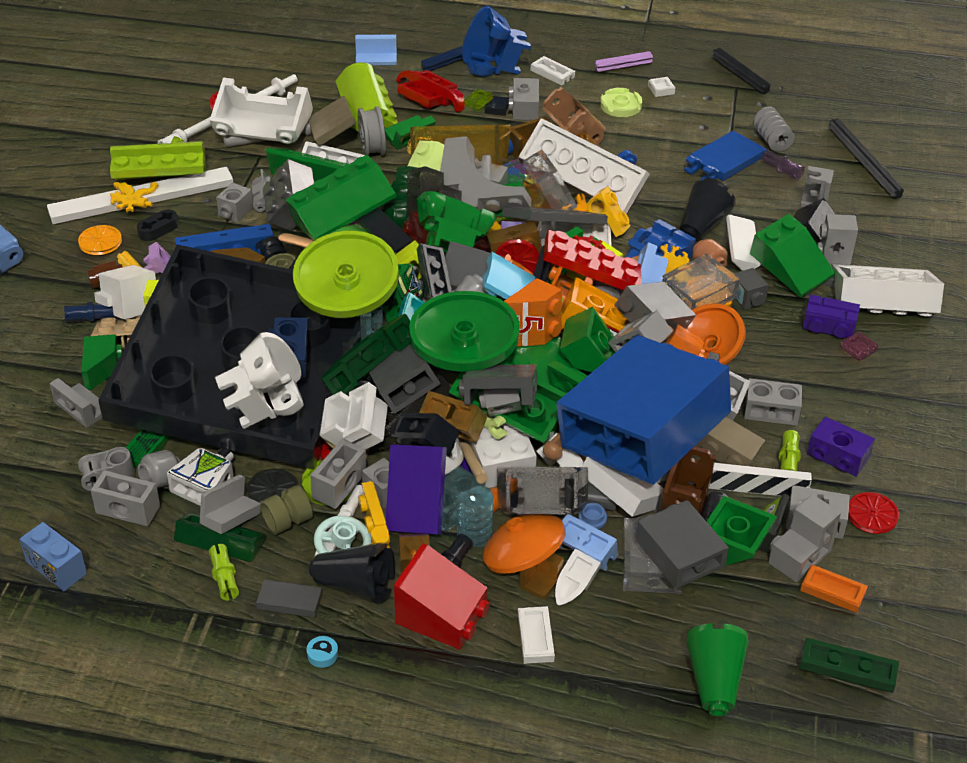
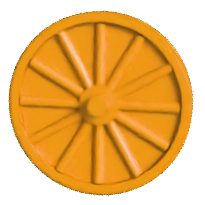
M98 225L84 230L78 237L80 249L87 254L104 255L116 250L122 243V237L117 228L108 225Z

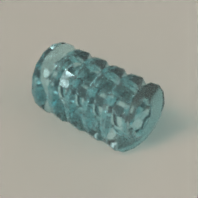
M476 486L461 492L457 496L456 535L464 534L468 536L473 542L472 546L484 547L493 530L494 496L492 491L484 486Z

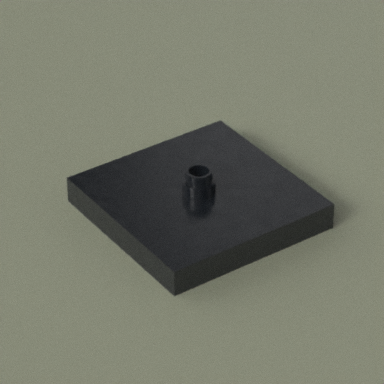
M177 244L98 400L103 421L314 469L325 441L320 436L325 399L332 396L322 382L321 377L346 352L363 340V333L366 332L369 322L361 334L360 316L335 318L319 314L308 308L296 292L292 269ZM275 317L307 318L306 377H300L296 382L304 406L293 415H276V418L273 419L267 417L244 429L239 420L245 416L243 412L235 407L227 410L223 399L234 394L236 389L231 386L221 391L215 377L238 366L242 351L260 333H269V328H274ZM268 392L263 393L268 405L274 409ZM290 398V399H286V400L284 401V403L290 401L291 398Z

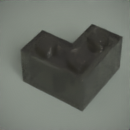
M426 166L407 171V217L419 220L416 199L423 192L434 191L462 201V191L444 185V172Z

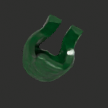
M412 166L397 167L396 178L391 185L397 197L381 205V211L407 235H410L421 226L416 205V199L422 194L418 186L420 169Z

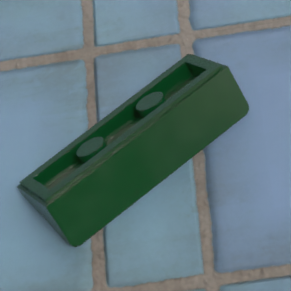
M192 513L176 521L174 540L176 542L208 551L215 545L216 551L219 554L218 544H224L228 549L230 557L247 562H252L256 558L267 538L265 533L239 526L220 534L200 524V515Z

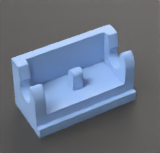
M567 513L562 520L566 529V535L560 547H563V544L574 550L577 549L600 562V569L606 571L608 560L615 561L618 556L617 539Z

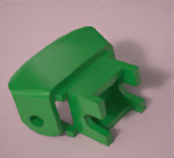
M423 192L416 199L419 224L424 227V230L428 231L425 244L443 248L446 254L450 241L473 248L474 243L488 233L496 220L495 214L485 209L479 211L472 205L438 192Z

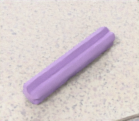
M648 51L596 60L595 69L597 72H604L652 63L653 55Z

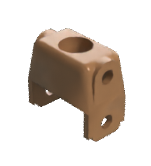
M560 87L553 90L546 98L542 109L562 129L574 135L586 132L597 144L601 143L606 130L605 126L566 90ZM558 98V101L553 104L554 99Z

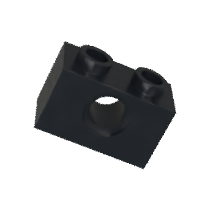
M402 412L390 437L401 445L446 447V455L448 456L455 445L459 430L435 413Z

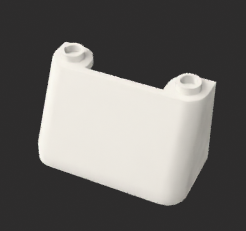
M223 78L210 117L211 126L217 134L279 141L285 144L293 143L298 139L313 111L308 88L297 87L294 95L293 92H288L287 98L250 94L247 87L237 88L234 85V79Z

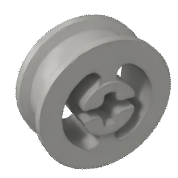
M375 106L374 110L370 111L358 108V130L363 155L369 156V153L379 152L380 155H385V130L380 107Z

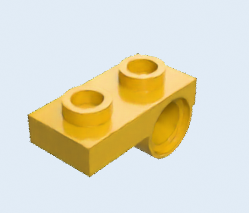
M609 186L600 189L588 201V212L606 214L608 216L607 223L615 237L624 234L630 227L627 214L621 210L618 198L610 190ZM597 200L603 203L604 208L597 204Z

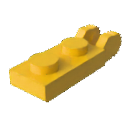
M372 481L362 483V495L358 496V502L361 512L366 511L367 514L364 520L368 533H371L373 541L371 544L387 543L386 548H390V535L374 483Z

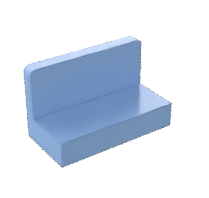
M396 35L355 36L356 63L363 62L370 65L397 64Z
M648 243L640 251L637 261L638 264H641L642 284L663 282L668 264L667 258L655 254L657 246Z

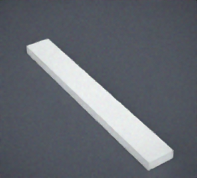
M223 167L204 171L202 174H190L156 181L158 183L156 191L143 195V198H147L149 202L155 203L228 187L233 183V178L228 168ZM151 183L133 186L132 188H134V191L150 188ZM114 190L48 204L47 208L52 224H58L118 211L120 209H117L116 205L119 204L117 202H114V205L111 204L110 193H115V191L120 193V191Z

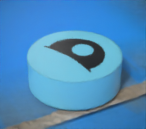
M319 636L312 639L307 645L308 661L313 666L325 668L334 664L338 658V646L335 640L327 636Z

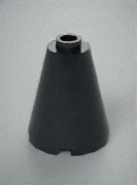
M704 178L703 181L697 180L692 187L679 230L696 238V241L700 240L733 210L736 204L734 194L731 196L727 192L728 187L716 179Z
M382 542L320 553L310 562L309 573L317 584L375 603H383L387 601L392 591L391 588H387L389 579L394 580L395 578L394 553L392 548H386L387 543Z

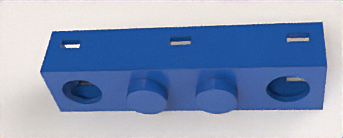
M270 224L177 237L175 238L176 245L205 251L247 247L261 254L259 250L261 242L259 241L273 236Z

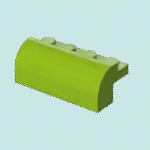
M359 62L346 67L336 79V84L340 97L345 96L355 118L356 124L351 128L359 131L358 108L370 111L374 110L375 106L380 107L385 128L397 124V115L392 107L393 104L388 96L384 80L374 73L372 65Z
M203 141L110 147L111 179L178 177L202 174L206 171Z

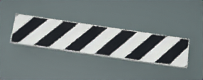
M715 463L709 489L774 496L787 494L790 497L793 485L810 488L812 478L811 473ZM670 470L656 483L666 484ZM688 482L690 485H696L694 482Z

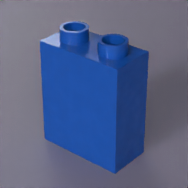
M636 335L556 402L562 447L654 485L731 412L729 366L723 365L714 359H706L677 349L671 344L660 343Z

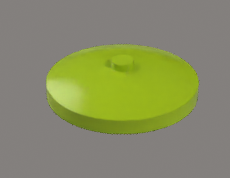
M339 231L316 239L300 253L293 269L294 285L301 301L311 310L335 318L355 317L375 310L390 298L399 279L398 262L392 248L381 238L362 231Z

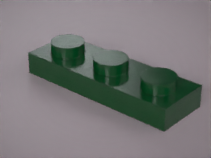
M806 637L799 669L893 693L896 686L899 661Z

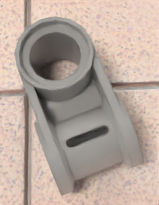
M115 447L111 450L87 454L78 461V468L83 474L81 484L87 491H90L95 484L93 477L95 476L97 481L104 470L130 477L135 476L131 454L124 447ZM89 462L92 464V469L89 468Z

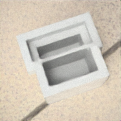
M131 265L99 273L101 291L94 293L95 302L107 307L113 306L114 316L122 319L142 315L145 309L143 294L147 280H156L155 272Z
M368 382L350 391L349 396L340 391L325 399L320 436L335 446L343 439L363 449L382 442L384 439L388 404L376 397L377 387Z

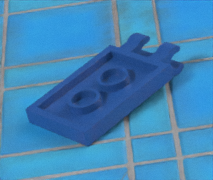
M731 131L690 154L686 158V162L690 163V165L684 168V171L694 174L697 170L702 169L707 174L701 178V181L704 178H719L724 181L765 157L767 149L741 134Z

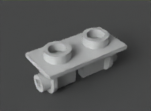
M261 169V177L255 178L252 181L253 207L258 212L265 210L263 187L272 178L271 175L267 176L263 169Z

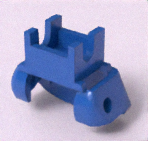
M488 5L481 8L470 23L462 45V58L467 64L470 74L474 76L488 77L493 75L494 72L499 74L501 70L520 74L521 70L519 67H516L523 48L530 50L531 45L529 42L522 41L527 38L524 31L511 29L506 18ZM495 60L497 66H491L490 61Z

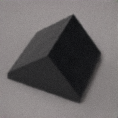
M822 198L798 209L794 218L807 228L817 244V242L821 243L820 225L825 224L826 214L835 213L826 200Z

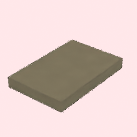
M342 96L313 114L309 119V124L314 140L318 146H321L355 125L356 121L345 96Z

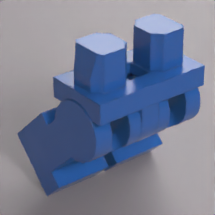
M658 219L654 221L653 227L648 229L640 228L635 233L634 237L628 242L630 250L626 257L638 256L640 251L648 243L657 246L656 255L664 256L660 246L668 244L667 250L669 253L672 250V246H675V248L678 246L679 250L675 251L676 257L678 255L683 257L682 252H686L688 254L687 258L690 260L696 238L681 230L675 231V227Z

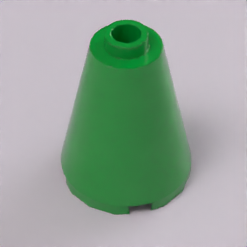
M713 623L695 626L687 632L686 644L702 707L704 710L709 711V714L712 716H726L729 711L735 708L749 644L748 634L741 627L723 623V629H713Z

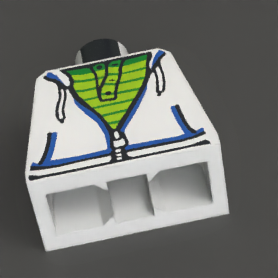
M203 448L195 450L167 472L170 492L201 506V494L234 477L231 463L234 458L233 453L224 448H220L215 454Z

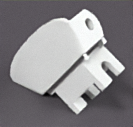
M260 333L242 351L238 366L215 377L221 391L231 386L236 389L234 394L223 399L227 410L235 407L243 412L245 416L239 420L244 429L267 417L273 419L276 418V415H293L304 406L296 382L301 377L300 364L285 341L272 333ZM268 392L274 409L268 405L263 393ZM290 398H291L290 401L284 403V401H285L286 399H290Z

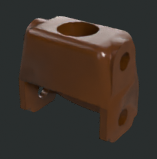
M694 446L671 468L663 491L661 511L671 505H677L688 500L701 515L708 495L716 456L712 455L711 451ZM697 455L701 460H695L692 456ZM688 482H694L696 485H690Z

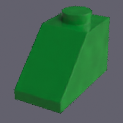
M116 334L84 337L81 372L85 388L88 390L94 389L111 376L123 352L122 344H117Z

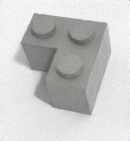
M813 494L804 502L799 501L794 506L791 512L793 516L792 524L784 535L776 536L769 547L771 550L769 564L795 582H798L808 572L811 564H818L831 552L841 512Z

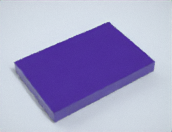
M390 445L385 519L388 531L441 534L446 447Z

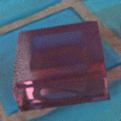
M859 331L843 340L841 348L858 361H861L875 353L878 344Z

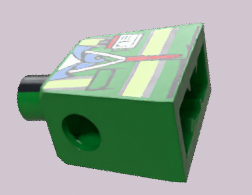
M409 263L398 264L399 279L397 286L390 298L381 305L387 322L398 316L403 298L408 292L419 299L422 297V288L417 279L419 270L415 265Z

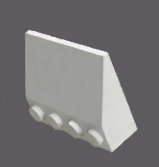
M832 264L835 271L834 289L836 300L860 304V308H868L867 311L873 313H882L884 309L892 310V313L901 315L907 314L908 311H915L921 316H932V313L941 312L944 283L928 270ZM840 267L850 268L849 277L840 269Z

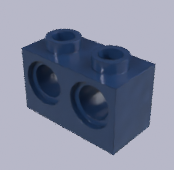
M275 317L274 328H269V333L283 339L291 348L300 364L301 377H306L307 318Z

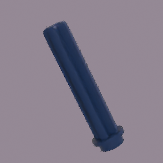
M462 46L422 60L421 68L424 71H431L463 59Z

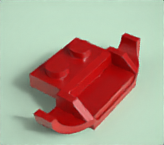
M406 70L397 76L396 82L398 83L409 79V82L398 84L397 92L404 95L408 100L420 103L421 107L430 109L433 106L441 104L446 106L453 103L454 111H464V96L458 90L457 84L428 70L421 72Z

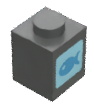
M754 268L732 274L730 289L733 292L734 299L746 310L766 303L769 285Z

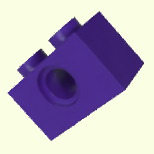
M824 417L810 437L807 455L857 477L871 456L875 438Z

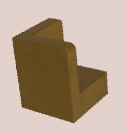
M553 553L541 563L520 571L519 588L543 600L546 599L556 586L560 572L563 569L564 558Z

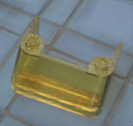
M511 124L410 127L411 157L419 141H438L445 144L446 138L467 136L475 148V158L482 161L483 155H490L492 164L502 166V162L507 161Z

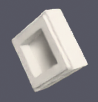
M668 77L648 80V87L655 97L675 94V87Z

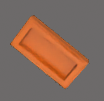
M811 564L800 591L857 613L868 586Z

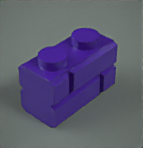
M810 294L803 330L853 339L860 304L826 297L822 298L821 296Z

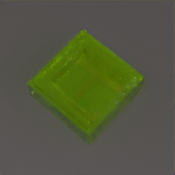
M477 88L464 101L467 107L479 110L492 100L493 96L491 92Z

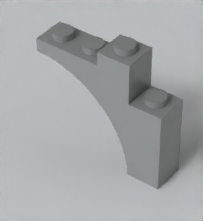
M467 136L445 139L438 187L444 195L457 198V200L472 205L479 211L481 209L499 211L505 206L531 207L532 199L524 187L500 185L488 180L478 172L475 163V148Z

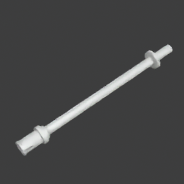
M294 74L283 80L277 77L273 78L271 86L256 94L271 96L276 93L282 96L286 92L285 88L296 83L298 79ZM210 117L184 131L180 129L174 130L171 135L160 139L158 144L171 143L174 136L187 142V138L211 127Z

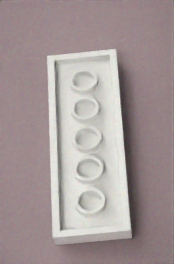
M542 118L519 155V158L591 196H594L600 189L609 186L610 190L616 194L621 210L626 214L650 175L646 170Z

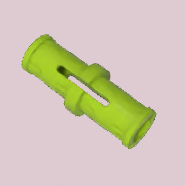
M787 430L782 435V448L779 450L780 470L797 471L798 462L801 459V452L799 450L800 435L794 430Z
M218 544L220 554H217L215 545L209 549V556L213 565L212 576L218 583L221 599L229 601L228 590L231 591L233 599L239 595V589L234 578L236 571L234 565L230 563L226 545Z

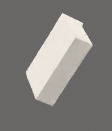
M589 457L586 458L579 474L628 514L636 516L652 510L658 513L661 508L664 488L658 483L652 485L594 461Z

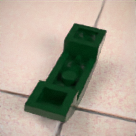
M406 314L396 317L368 335L327 370L321 377V380L331 395L340 391L347 394L358 385L357 381L393 352H400L411 343L410 319Z

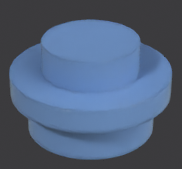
M588 503L580 510L578 519L596 529H600L607 522V514L601 505Z

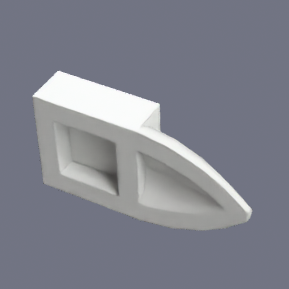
M577 549L573 551L560 572L556 583L555 597L558 606L574 600L583 590L588 589L601 567L600 562Z

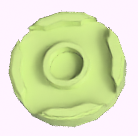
M613 88L607 90L605 95L602 94L600 107L611 116L630 117L636 115L642 109V97L635 91L634 94L629 92L627 88Z

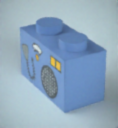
M44 522L19 539L26 562L61 590L65 591L87 574L81 550Z

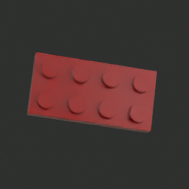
M548 230L544 246L545 261L622 290L629 285L642 284L641 264H638L636 260L617 256L609 249L596 248L585 240H575L564 232Z

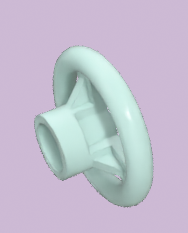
M333 516L324 520L317 527L314 534V545L320 554L329 552L325 548L323 541L334 543L338 548L347 549L351 548V542L355 539V535L358 532L362 535L363 545L371 544L372 539L367 527L361 521L349 516ZM333 526V531L326 532L329 527Z

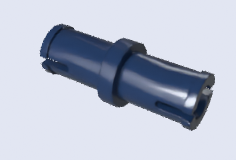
M87 302V305L64 306L66 322L75 320L94 322V319L117 318L113 314V306L107 307L102 304H93V302Z

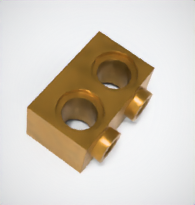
M428 391L419 413H435L440 415L459 430L457 437L477 443L487 419L479 406L473 404L465 405L464 401L432 391Z

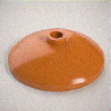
M711 303L694 308L692 311L696 316L687 330L704 340L703 349L705 352L703 353V358L707 359L710 352L717 353L720 356L719 362L726 365L739 353L745 340L746 331L741 316L736 310L724 304Z
M529 513L516 516L502 524L490 536L483 550V561L489 570L496 573H515L531 568L546 560L561 546L566 535L565 526L560 518L548 513Z

